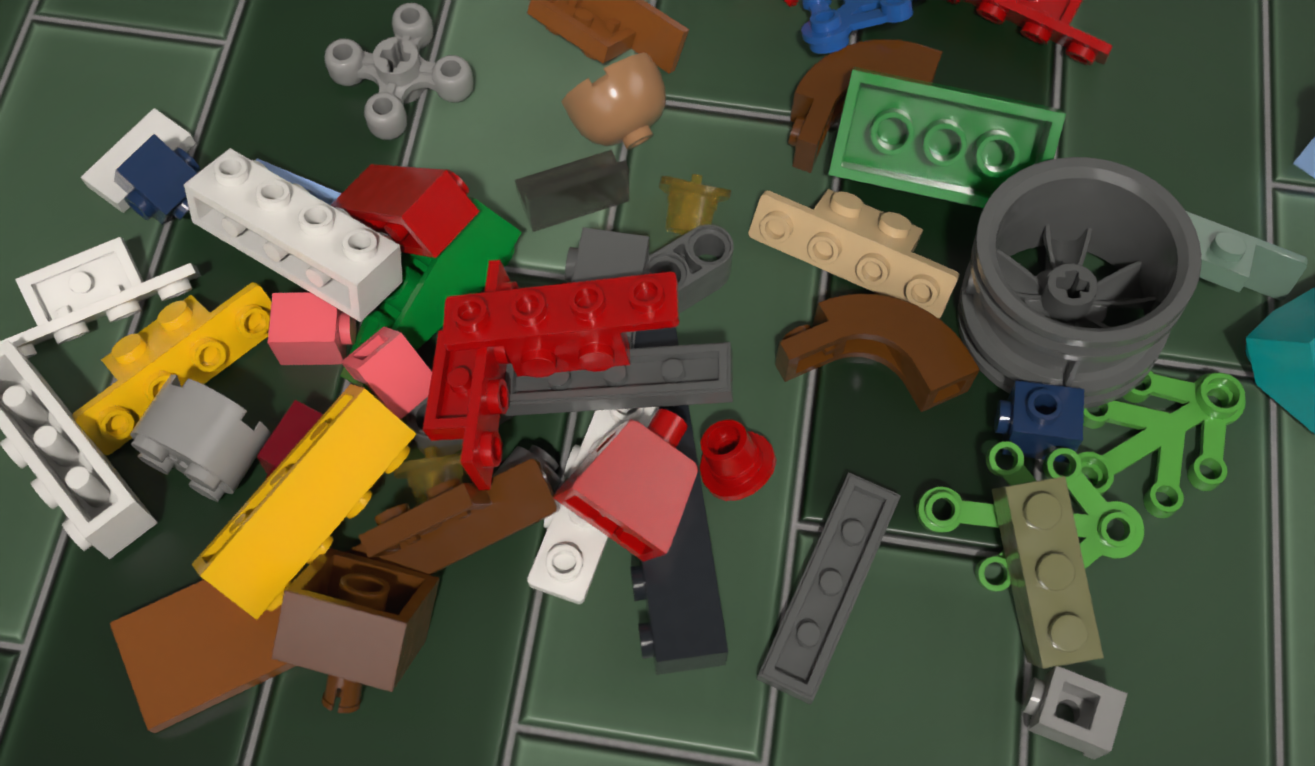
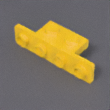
M252 282L212 312H209L192 295L183 301L169 304L159 313L154 322L137 334H130L119 340L113 346L111 353L101 359L117 381L76 410L72 418L103 454H112L132 439L130 433L171 374L178 376L181 388L188 378L204 385L267 338L272 301L260 285Z

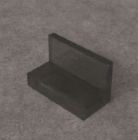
M612 149L515 180L516 191L532 232L629 202V168L625 160L616 161Z

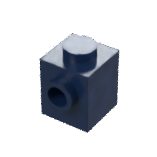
M153 134L116 169L114 182L127 193L124 197L125 202L139 216L147 221L153 216L163 225L172 215L181 221L190 213L184 184L201 169L197 162L183 149L176 147L172 150L158 136Z
M1015 380L1008 399L998 401L994 431L995 433L1003 434V442H1012L1019 446L1024 457L1044 460L1048 453L1060 448H1069L1076 452L1083 441L1084 389ZM1002 449V454L1013 456L1009 450ZM1058 455L1054 459L1057 462L1070 463V460L1063 455Z

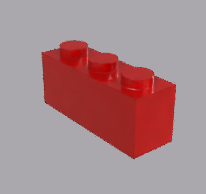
M370 164L331 204L334 208L338 207L345 210L353 219L374 231L383 232L390 236L395 243L400 245L401 252L436 258L480 212L468 198L469 188L465 182L450 170Z

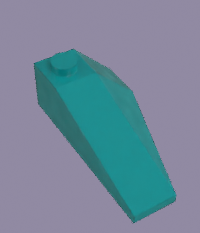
M1314 287L1271 312L1246 337V356L1251 362L1256 385L1315 434Z

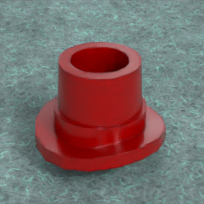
M735 420L718 421L704 432L700 443L703 452L700 473L703 484L714 497L724 501L744 499L762 488L774 473L777 462L775 451L764 436L746 431L744 426Z

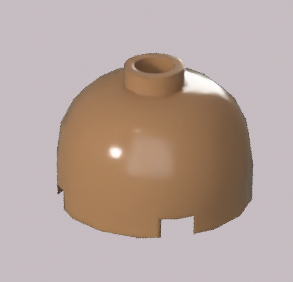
M644 52L629 56L605 67L606 75L594 83H591L590 79L587 78L567 93L562 100V104L573 125L583 137L593 144L613 146L623 142L626 149L629 150L644 143L653 136L650 127L662 116L666 104L665 84L657 65L653 62L650 55L648 56Z

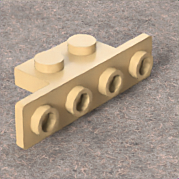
M828 189L815 208L811 209L767 190L760 197L748 233L749 237L877 294L902 299L915 304L937 318L942 316L959 278L957 271L913 253L924 229L912 225L906 217L893 212L884 213L865 205L857 196L847 192H835Z

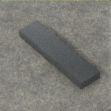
M731 342L630 349V365L615 366L600 372L588 370L558 372L543 378L517 377L512 364H507L505 382L508 388L509 405L505 416L733 402V352Z
M848 473L757 680L810 705L812 704L901 495Z

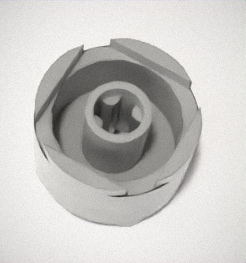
M173 374L168 377L130 433L134 439L131 445L140 451L138 455L140 460L164 474H169L172 468L179 470L191 479L188 485L192 489L216 502H219L224 493L233 494L271 434L260 421L254 430L243 423L241 420L247 411L224 395L189 378L181 388L178 376Z

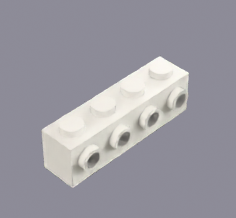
M231 148L184 184L194 224L359 322L403 282L400 245L395 243L390 236L383 232L374 231L353 219L345 210L332 207L311 195L301 185L288 182L269 171L259 161L250 160Z
M7 340L0 345V429L6 435V438L0 442V445L21 469L27 465L31 468L37 478L30 482V484L42 500L51 509L60 506L69 519L62 523V526L73 541L83 551L94 546L108 559H111L158 522L102 451L72 418L73 414L36 367Z

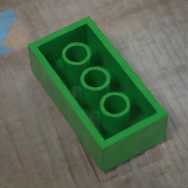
M853 67L828 175L984 208L991 195L1008 178L1029 166L1054 159L1066 113L1057 108Z

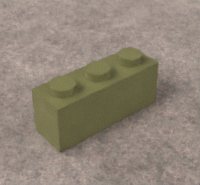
M1066 477L992 489L1027 662L1044 669L1104 658Z

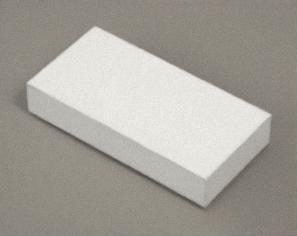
M153 108L85 172L81 179L88 188L124 213L130 207L124 200L127 193L114 182L116 169L153 134L158 136L172 150L179 147L188 152L196 143L189 132Z

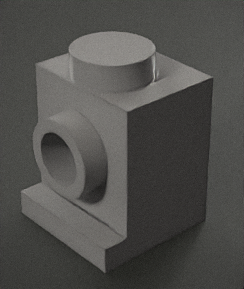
M1055 666L1044 675L1043 680L1035 677L1032 679L1024 698L1022 712L1032 715L1028 731L1083 752V756L1095 760L1110 753L1128 693ZM1058 704H1066L1072 709L1074 713L1072 723L1057 717L1056 708Z

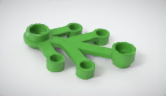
M1150 371L1142 381L1145 386L1144 391L1134 388L1122 396L1125 400L1132 403L1144 402L1152 395L1185 404L1173 413L1115 400L1098 406L1102 411V416L1100 417L1091 415L1087 408H1084L1083 426L1087 428L1097 429L1107 422L1142 430V432L1104 455H1099L1095 452H1082L1078 454L1082 461L1081 472L1092 480L1093 486L1103 496L1111 487L1116 474L1158 449L1155 483L1145 493L1143 501L1146 510L1151 515L1157 518H1168L1179 510L1184 502V495L1179 486L1185 432L1201 423L1200 456L1189 465L1187 477L1192 486L1198 490H1214L1226 479L1228 474L1227 466L1223 461L1226 425L1232 424L1242 415L1246 404L1245 391L1242 384L1229 374L1209 373L1202 375L1192 383L1153 374ZM1208 396L1216 397L1221 402L1222 408L1214 405ZM1071 462L1066 466L1063 476H1067L1072 468ZM1205 465L1211 468L1215 479L1204 477L1200 472L1199 466ZM1156 492L1168 495L1171 499V507L1161 505L1156 499Z
M1007 441L1000 442L988 450L986 454L988 469L994 475L1003 477L1010 486L1037 481L1023 465L1024 455L1016 444ZM1060 448L1048 453L1043 461V471L1048 479L1063 477L1058 475L1053 468L1054 459L1058 455L1066 456L1071 462V471L1065 477L1068 492L1085 513H1073L1078 537L1083 538L1079 544L1085 569L1100 556L1118 559L1133 554L1140 547L1144 538V523L1140 514L1127 503L1121 501L1107 502L1081 472L1082 461L1075 451L1069 448ZM999 449H1007L1014 456V464L1009 470L999 468L995 462V455ZM935 487L925 491L919 497L916 504V515L920 524L932 532H949L957 528L959 524L999 528L995 504L963 501L957 492L947 487ZM939 498L947 500L952 507V513L945 521L938 520L932 513V505ZM1114 518L1120 520L1125 529L1123 537L1117 541L1111 539L1107 534V525ZM1004 550L996 556L983 558L977 564L975 569L976 580L984 589L1002 591L1010 586L1011 582ZM993 562L1000 564L1004 570L1003 579L996 585L990 584L984 575L986 567Z

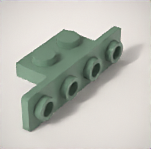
M1187 212L1200 242L1202 255L1200 278L1238 293L1243 287L1281 301L1286 299L1307 268L1308 259L1305 256Z

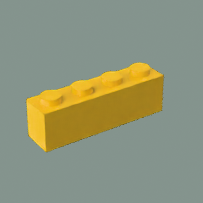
M350 384L192 563V566L200 577L256 620L266 609L270 612L274 611L282 604L284 590L292 583L291 580L306 562L310 565L320 554L324 555L333 542V537L330 534L345 517L348 519L355 517L367 505L372 496V492L369 489L384 472L387 474L392 473L404 462L410 452L408 444L415 437L416 433L365 388Z

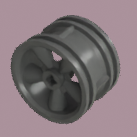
M1089 157L1057 158L1029 166L1002 183L991 195L981 213L972 246L971 260L965 272L957 304V323L962 342L970 352L980 371L995 385L1009 394L1015 380L1084 389V408L1101 406L1112 402L1132 391L1149 374L1167 342L1171 329L1178 322L1196 289L1200 277L1202 258L1196 229L1185 209L1170 192L1155 180L1128 166ZM1045 246L1051 269L1042 271L1035 277L1010 256L1026 249ZM1089 252L1104 259L1119 271L1097 282L1093 273L1082 266L1086 253ZM1107 308L1144 310V317L1122 326L1110 328L1102 323L1106 318Z

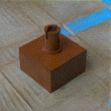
M329 548L324 555L320 554L284 590L272 659L328 674L325 692L321 700L322 705L332 711L335 706L336 697H341L338 713L355 712L360 708L363 684L392 692L426 642L440 578Z

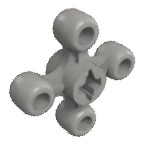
M406 3L395 10L392 16V28L395 37L383 40L376 46L373 53L363 51L360 45L350 39H338L332 42L325 51L327 70L330 77L337 84L353 86L363 79H369L379 85V93L370 97L365 104L364 117L370 132L383 140L395 139L404 132L407 125L404 104L419 98L425 88L435 90L443 100L451 103L465 100L473 90L472 70L468 62L462 57L447 55L440 58L436 63L425 61L419 55V49L428 45L433 37V25L428 11L422 5L416 3Z

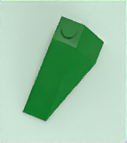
M468 197L480 212L436 258L401 252L403 282L380 303L378 311H374L364 318L349 355L382 327L401 332L415 351L418 350L443 326L446 298L449 296L475 294L483 290L486 285L489 260H500L503 267H505L514 254V245L522 232L477 199ZM343 368L340 377L359 387L365 388L370 393L372 392L367 385L355 380L346 368Z

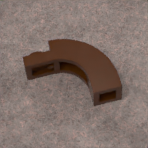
M880 39L854 43L822 58L806 73L794 94L790 118L794 125L788 145L796 147L792 167L812 173L830 128L842 117L853 67L933 83L943 51L908 41Z
M878 294L843 295L819 302L813 328L810 325H802L788 332L782 341L779 342L775 366L784 382L842 358L862 357L875 360L890 368L900 377L921 412L968 392L980 370L961 339L939 318L910 302Z

